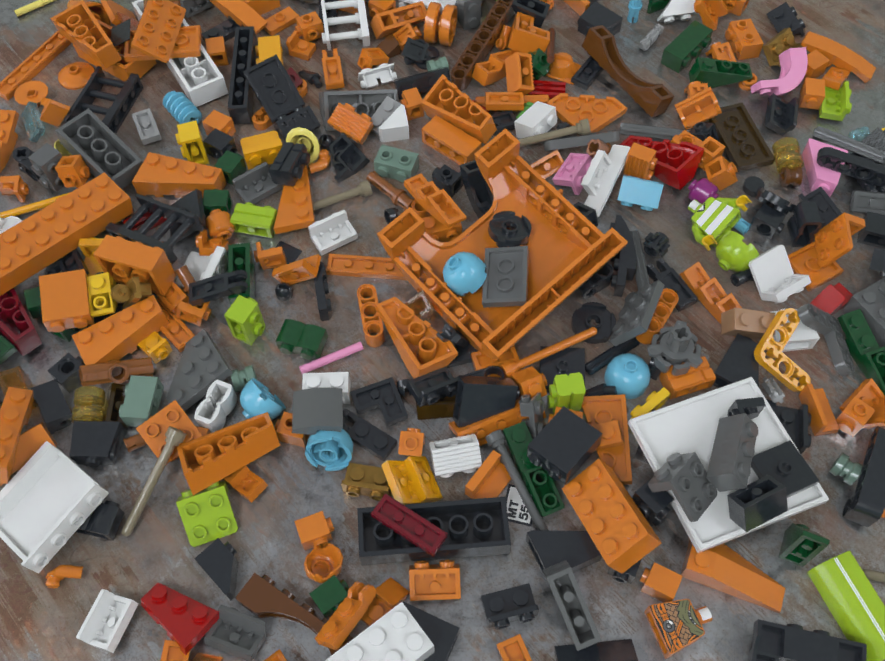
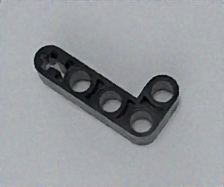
M879 426L874 429L871 435L855 493L847 500L842 512L843 518L865 527H869L877 522L885 509V429Z

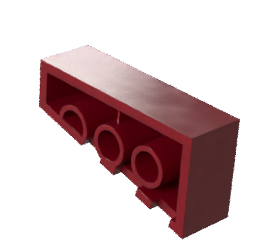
M14 288L0 296V334L22 356H25L40 346L42 342Z

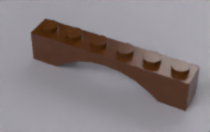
M603 25L590 28L582 44L587 53L598 62L599 66L648 115L655 117L664 114L674 95L663 84L646 82L631 72L619 54L614 36Z
M254 573L235 597L240 605L259 618L288 619L300 623L312 630L316 635L328 621L325 617L320 620L314 616L315 610L306 603L300 606L293 601L296 597L285 588L282 591L274 587L276 582L265 574L260 577ZM348 635V637L345 639V641L339 649H341L354 638ZM328 648L331 655L338 651Z

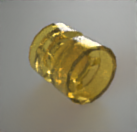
M781 138L773 144L772 150L779 174L782 167L793 169L800 166L801 169L803 168L804 163L796 138Z
M95 386L77 388L74 392L73 404L75 406L73 407L71 422L103 421L104 409L102 407L105 404L106 392Z

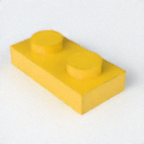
M664 387L659 392L653 391L647 397V402L643 406L639 404L631 411V419L650 413L652 410L660 409L666 404L671 393Z

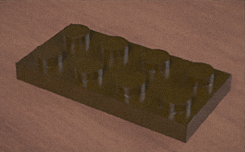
M743 103L720 107L722 113L708 119L709 123L715 124L719 141L726 146L724 150L730 161L735 164L738 172L774 163L775 158Z

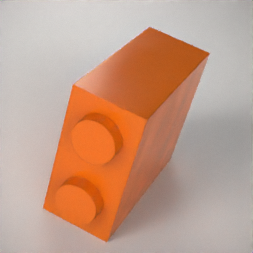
M85 269L39 276L42 322L48 332H62L65 329L85 328L88 325H94L86 278L88 275Z

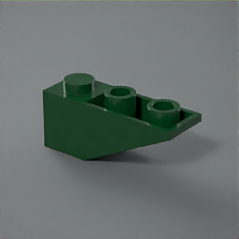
M697 57L688 73L690 83L694 81L708 83V88H715L753 78L749 63Z

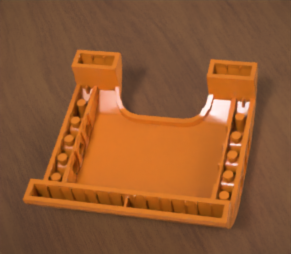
M506 128L474 154L480 172L492 192L493 204L487 213L462 234L450 242H439L432 239L425 231L424 220L411 207L377 233L384 249L415 290L449 325L458 330L476 350L492 359H499L628 244V241L614 228L603 234L519 156L520 141ZM512 211L515 212V216L520 218L522 215L530 221L532 227L528 243L520 245L528 246L527 302L523 306L483 308V285L474 293L468 292L464 294L465 296L456 295L444 281L443 268L452 255L463 251L474 253L484 262L485 248H499L496 242L489 236V222L496 213Z

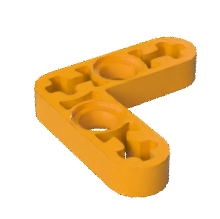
M786 308L779 310L756 346L754 357L762 367L793 392H801L806 384L811 383L810 377L782 352L797 328L800 318L797 310ZM775 330L780 333L781 338L779 342L774 340L773 334ZM780 362H783L786 366L784 374L779 371Z

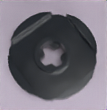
M760 186L755 193L757 194L755 199L767 205L770 203L775 204L774 209L783 214L792 213L796 207L792 203L788 206L789 201Z
M502 211L496 213L489 222L488 233L498 247H514L528 243L532 227L530 221L522 215L520 218L515 216V212Z
M598 302L582 304V307L574 311L571 321V327L575 334L591 327L597 329L595 336L584 340V342L591 344L606 343L613 333V327L616 325L613 312L610 313L605 305ZM591 319H594L599 325L591 326L589 322H591Z

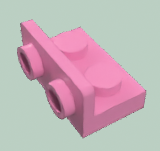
M570 153L553 177L554 185L572 187L574 195H579L583 189L581 185L583 177L591 165L592 157L589 154Z

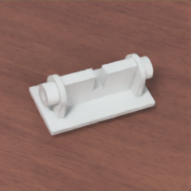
M384 63L377 68H366L359 72L358 82L360 81L361 88L369 89L378 86L377 79H380L382 85L394 82L397 79L396 72H393L394 63Z

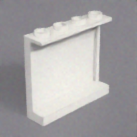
M46 441L0 491V537L23 560L22 566L39 574L97 506L102 503L109 492L60 449Z

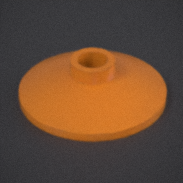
M86 62L70 63L61 69L58 74V81L66 89H81L85 87L95 70L92 65Z

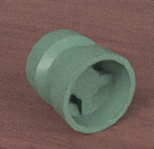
M445 56L439 57L435 61L431 59L426 62L427 71L448 67L449 69Z
M253 365L246 366L243 370H231L233 372L231 379L235 392L242 391L251 379H257Z
M842 452L831 466L829 472L834 476L843 477L844 482L851 486L860 476L862 464L858 462L853 463L849 456Z

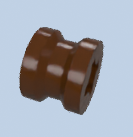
M800 166L793 169L782 167L780 171V184L782 187H787L788 185L799 187L801 185L803 172Z

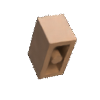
M733 308L721 313V335L736 336L739 333L742 336L761 340L774 319L775 313L742 308Z

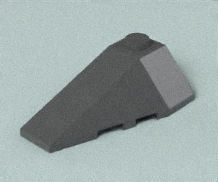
M397 89L319 92L320 114L325 131L335 130L329 126L327 121L338 103L343 105L348 103L355 108L354 112L359 115L365 113L372 117L386 96L398 102Z

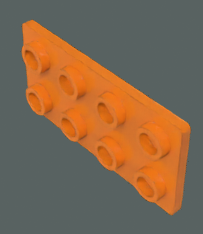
M148 0L130 44L131 47L164 63H168L186 9L169 0Z

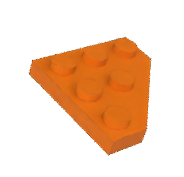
M560 93L547 101L548 105L556 107L557 117L572 126L579 123V120L588 119L591 133L600 131L626 114L627 107L615 97L606 96V99H598L594 95L571 97L567 93Z

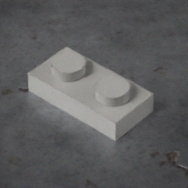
M386 96L371 117V122L374 125L371 132L379 136V127L401 103Z
M150 108L132 114L143 145L162 139Z

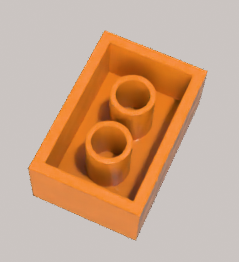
M106 235L93 254L104 273L109 272L115 282L126 284L132 277H139L140 283H150L152 292L164 296L177 276L163 249L156 246L150 247L138 241H128L120 236Z

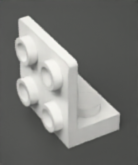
M217 246L214 253L210 256H200L198 252L191 251L184 266L187 265L195 281L225 273L228 268V255L226 249ZM177 278L175 283L180 288L184 289V286L181 283L180 279Z

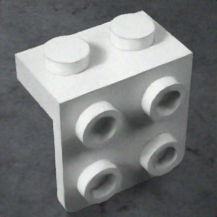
M776 245L749 262L752 276L763 301L782 303L788 299V296L803 291V287L811 283L809 275L794 274L783 245Z

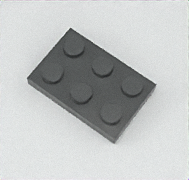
M528 246L485 248L484 263L486 264L485 273L487 276L483 283V308L523 306L527 302Z
M660 280L652 284L648 283L639 291L631 292L627 295L624 307L619 312V319L612 329L613 333L609 340L614 346L622 344L648 330L665 286Z

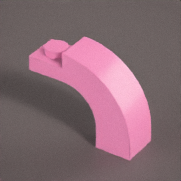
M806 47L789 48L779 55L781 66L779 78L757 82L750 87L751 94L759 93L760 96H771L774 93L781 97L796 88L803 80L807 70L808 58Z

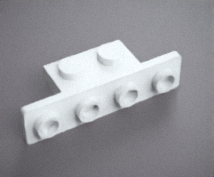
M614 144L608 155L605 151L598 150L591 161L586 175L583 177L581 185L588 193L584 205L595 209L597 217L600 216L625 165L627 154L630 150L629 146Z

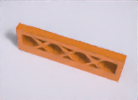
M519 396L515 402V408L460 428L456 425L455 421L448 424L456 437L475 434L479 441V446L487 443L485 437L490 433L521 423L523 419H529V417L521 416L519 404L521 397ZM545 411L543 413V419L546 418Z

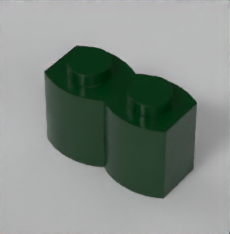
M285 319L275 342L278 349L284 354H300L306 360L319 359L328 339L326 329Z

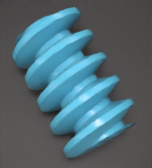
M171 91L164 96L163 106L179 124L191 121L200 123L202 113L184 93Z

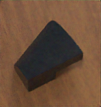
M344 133L329 146L330 153L333 155L332 166L336 171L334 178L338 182L353 176L370 162Z

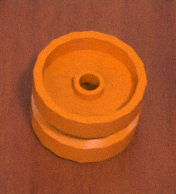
M430 2L424 23V41L426 43L435 44L439 39L440 45L451 47L456 32L457 6L447 4L442 8L441 3Z

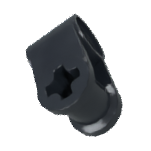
M25 146L16 148L12 155L18 162L19 169L38 182L40 176L31 169L32 163L28 158L34 152Z
M607 262L578 288L582 293L583 299L592 297L610 285L613 275L611 264Z

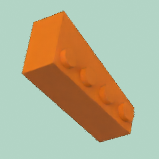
M83 0L50 18L62 36L104 68H108L122 60L113 43Z
M266 412L176 447L184 476L192 494L195 495L279 447L280 443L270 416Z

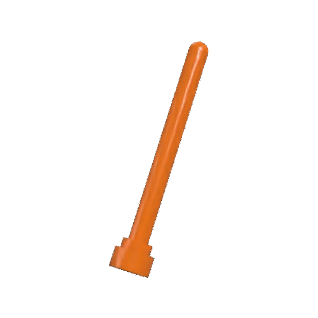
M591 327L516 362L513 360L502 362L499 364V367L504 371L505 378H512L511 374L518 372V370L595 336L597 329Z

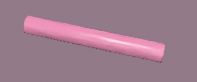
M357 342L299 366V369L303 375V373H308L363 350L362 343Z

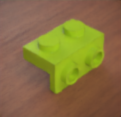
M844 81L839 90L825 86V98L819 108V118L843 121L846 114L850 113L852 103H850L852 90L849 89V81Z

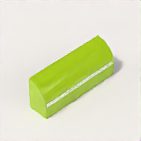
M849 550L833 557L807 572L846 639L867 644L866 661L885 660V605L851 551Z

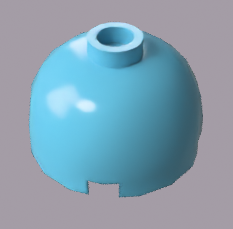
M458 252L452 255L444 265V281L456 295L465 296V293H474L483 285L486 279V264L474 253Z
M626 353L620 354L611 360L606 368L604 380L607 386L616 387L617 395L625 394L626 400L635 399L646 391L649 386L651 373L644 359L638 355Z
M255 378L248 381L241 391L240 404L244 409L242 414L249 419L268 412L271 421L275 420L286 406L276 394L273 396L268 391L269 388Z
M344 429L341 432L317 430L316 434L310 435L307 441L305 456L315 467H318L319 464L327 466L325 468L326 471H339L349 465L348 462L351 460L353 453V443L350 435Z

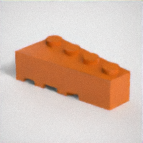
M444 74L441 75L420 102L428 117L433 118L437 115L484 144L489 141L497 130L492 116L476 102L474 103L466 93L460 91Z
M151 152L147 154L132 180L137 194L145 197L146 195H155V197L174 195L175 198H183V196L198 189L202 191L203 198L204 190H224L227 185L221 168Z
M151 295L72 335V338L85 365L106 363L110 360H120L128 353L132 354L137 350L138 343L154 331L158 333L160 327L167 326L169 321L155 296Z

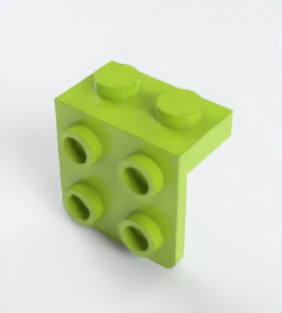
M218 481L195 495L192 494L190 489L181 492L182 496L178 497L176 504L191 546L196 547L237 532L238 525L227 495L228 487L225 481L220 483Z

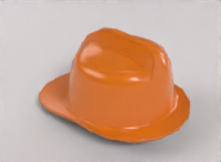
M554 53V62L550 63V70L546 76L568 84H574L571 82V78L580 69L581 65L575 63L572 56L568 53Z

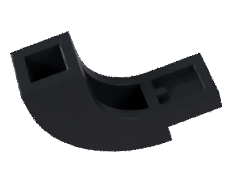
M476 160L460 165V171L471 206L477 217L481 218L491 208L493 195L480 172Z

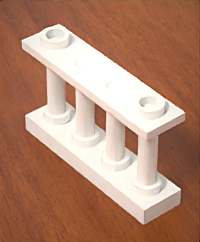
M321 0L325 32L322 33L323 44H327L328 51L331 50L330 41L359 38L363 42V47L370 46L364 0H343L326 3L325 0ZM348 7L358 8V13H355V15L327 18L326 10ZM355 22L360 24V28L357 31L329 34V25Z

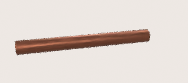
M549 28L550 41L547 46V62L553 63L555 29Z

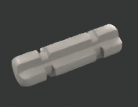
M656 24L640 41L639 48L646 51L663 33L664 26Z
M764 377L762 386L772 402L776 403L779 401L780 404L783 403L785 394L773 377Z

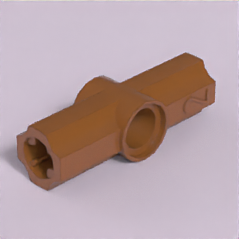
M150 357L122 361L110 360L106 363L79 366L82 386L111 382L120 384L130 380L131 375L153 377L154 373ZM115 367L122 368L118 376H112V370Z

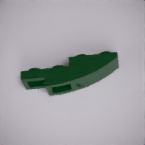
M861 309L839 316L837 319L847 337L845 340L850 355L867 379L872 378L885 395V346L879 347Z
M525 421L503 429L502 431L506 437L505 440L511 451L510 456L541 516L545 517L564 509L565 506L553 479L541 466H535L527 457L528 445L533 439Z

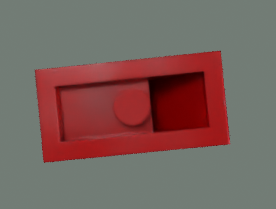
M840 282L834 286L829 284L810 304L833 315L846 306L853 294Z

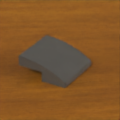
M311 388L293 392L292 433L314 435L317 430L342 431V388Z

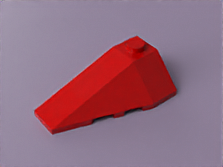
M632 135L619 144L631 148L635 142L656 150L655 158L658 161L654 170H651L654 172L653 175L663 183L679 190L694 178L704 153V148L689 142L681 141L680 144L671 143L667 139H664L663 142L653 141L649 137Z

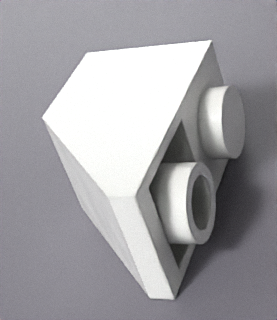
M670 0L657 18V22L668 24L678 19H681V21L692 19V16L696 14L694 10L695 0Z

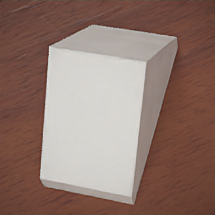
M401 104L379 127L381 142L409 139V125L404 105Z

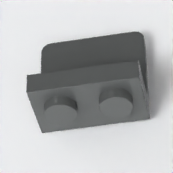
M695 452L686 454L674 453L666 459L667 462L663 467L654 473V477L650 480L648 486L652 492L672 490L689 521L696 522L716 498L717 489L706 478L707 472Z

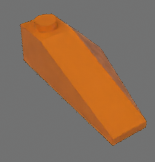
M393 297L376 304V309L413 379L447 367L458 356V352L450 340L447 342L441 341L436 336L438 332L431 327V324L417 317L414 311L398 298Z
M689 540L680 573L683 578L774 612H781L785 587L724 543L697 553L691 540Z

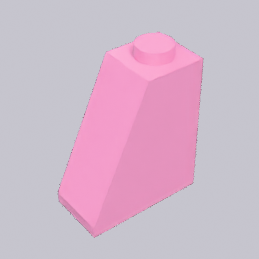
M809 138L802 156L810 191L822 187L827 195L831 197L841 173L820 166L817 163V153L824 147H831L848 153V150Z

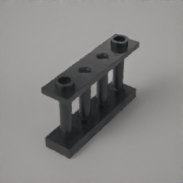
M97 66L63 119L64 122L67 123L89 108L93 113L105 115L102 122L116 135L143 90L139 75L131 73L126 81L105 77L102 67ZM104 85L122 88L117 95L101 91ZM96 98L113 101L112 106L109 108L92 105Z
M137 194L135 197L141 205L138 210L123 225L110 222L105 229L113 237L120 236L128 241H138L150 247H160L165 251L170 263L173 265L178 259L173 252V247L190 228L201 232L204 230L200 217L194 212H187L154 200L150 196L145 197ZM146 212L152 213L138 230H131ZM161 217L167 219L152 236H145ZM176 222L182 224L167 241H159Z

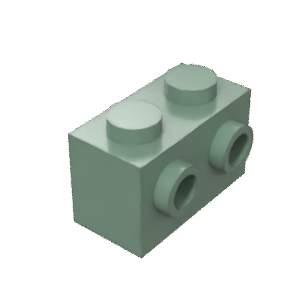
M383 144L374 160V171L381 177L398 180L399 182H404V180L415 176L419 168L418 153Z
M131 375L129 383L125 386L124 403L119 408V416L126 426L138 427L158 413L164 389L158 377Z

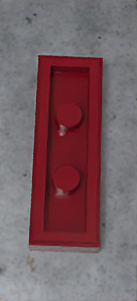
M387 494L382 497L371 512L373 518L433 557L448 536V533Z

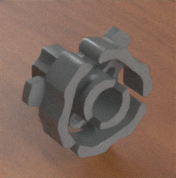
M677 320L674 327L661 328L659 334L653 335L651 344L647 347L649 356L653 357L655 367L661 372L667 373L670 366L673 365L671 372L674 376L686 374L691 367L698 368L703 362L700 357L702 347L696 344L698 338L690 332V327L684 321Z

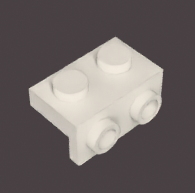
M345 210L333 213L331 216L308 226L310 238L321 256L358 239L357 232L349 222Z
M101 589L76 638L93 647L114 653L139 603Z

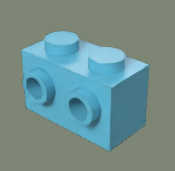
M623 175L617 200L621 201V205L625 206L641 205V209L652 211L653 208L658 209L664 184Z

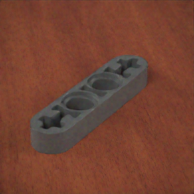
M619 130L595 132L589 135L581 134L543 141L544 150L586 146L592 139H600L604 143L620 140Z

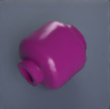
M702 178L699 181L695 179L688 187V190H690L688 194L689 200L693 201L695 199L701 204H704L709 197L716 199L719 196L717 194L718 187L707 178Z

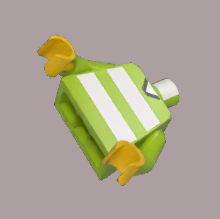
M741 195L738 198L718 197L715 199L709 197L704 204L694 199L689 204L688 210L694 213L691 218L693 224L691 229L695 241L703 245L707 251L711 250L709 247L711 244L716 248L720 238L741 219L739 209L746 212L748 208L745 204L752 203V201L746 195Z

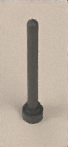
M502 429L490 433L485 439L489 447H493L501 455V460L537 530L549 531L505 447L506 437Z

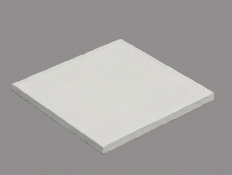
M752 377L630 419L627 423L654 473L663 467L670 455L693 452L697 454L707 472L719 418L728 417V409L737 399L763 397L766 404L759 416L751 419L758 427L754 456L789 440L793 443ZM750 468L751 473L747 485L759 479L752 468ZM818 483L788 497V511L745 532L729 516L727 495L737 490L724 492L717 490L716 498L696 522L689 521L672 490L667 491L674 498L671 505L697 553L824 504L829 500Z

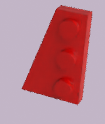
M159 582L141 598V605L157 624H160L167 631V635L172 641L175 640L185 656L219 619V611Z

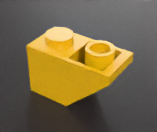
M109 272L87 276L91 316L97 317L115 313L118 303L112 299L111 290L116 285V282Z

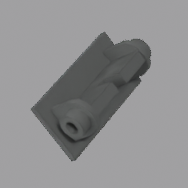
M540 392L533 398H530V395L527 394L522 395L521 400H519L521 416L529 417V419H523L522 422L525 421L532 439L546 426L543 419L545 406L544 402L541 401Z

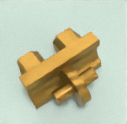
M132 277L125 285L117 284L111 290L112 299L117 303H124L123 310L152 295L151 284L140 283L139 277Z

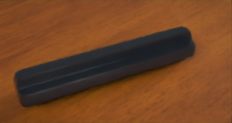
M634 337L622 344L611 347L585 364V371L589 375H593L607 366L614 357L626 354L637 347L640 342Z

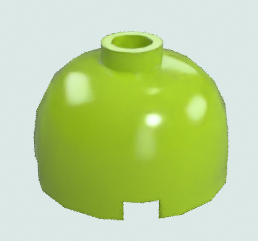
M730 230L717 242L715 252L719 260L718 265L725 271L740 272L750 269L749 262L758 257L759 253L751 243L746 245L742 241L745 237Z

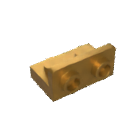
M790 27L784 28L762 46L769 66L778 65L779 67H781L779 60L781 53L789 48L803 47L801 43L796 44Z
M349 463L345 479L341 482L342 490L348 496L359 497L364 495L376 501H380L385 494L391 496L389 484L381 467Z

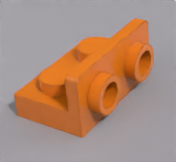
M440 560L439 564H429V561H415L414 565L409 566L410 601L461 599L459 563H454V560Z

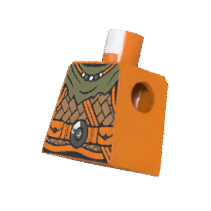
M689 599L653 604L644 611L665 659L670 658L704 636L705 631L702 625L712 621V615L707 606L694 610Z

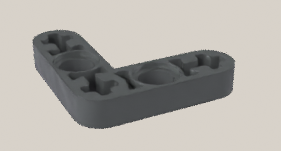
M810 303L798 308L797 313L801 322L805 326L824 335L833 364L839 375L844 377L854 373L855 366L838 320Z

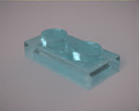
M29 101L21 116L29 141L37 143L39 138L45 133V126L43 121L40 120L41 113L37 103Z

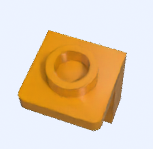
M156 331L137 344L155 364L166 359L173 351L169 342Z

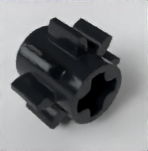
M650 232L644 238V251L649 256L657 257L660 255L663 257L668 252L670 244H668L669 239L664 233L656 232L653 234Z

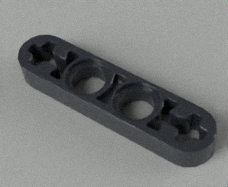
M824 147L818 151L817 163L820 166L877 186H885V166L831 147ZM848 162V163H851V164H849V165H842V164H840V163ZM860 169H868L869 171H860Z

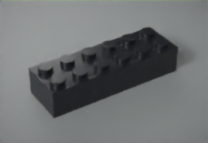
M506 497L405 504L404 506L448 533L447 538L434 557L373 518L371 512L375 507L357 508L359 559L362 566L510 554L511 539Z

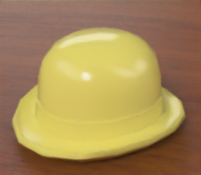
M297 127L291 129L287 134L286 142L304 144L310 154L309 164H312L320 153V144L317 137L306 128Z

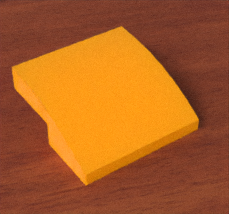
M409 456L404 461L387 460L381 465L394 499L401 504L430 503L443 498L426 456Z

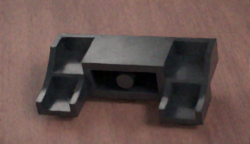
M758 619L754 622L752 649L749 651L748 661H866L867 644L830 636L829 632L823 630H813V632L803 630V626L798 624L782 625Z

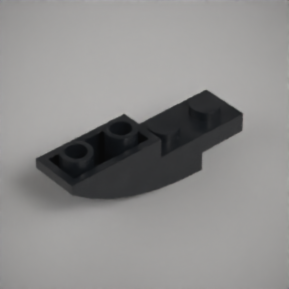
M616 215L615 223L611 222L610 229L614 228L628 241V244L610 259L614 261L613 270H616V275H612L611 287H614L613 296L622 297L626 280L632 281L635 274L636 250L626 222L621 215Z

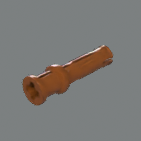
M371 171L367 175L366 180L387 195L395 206H400L404 211L411 207L415 199L408 196L405 190L394 187L375 171Z

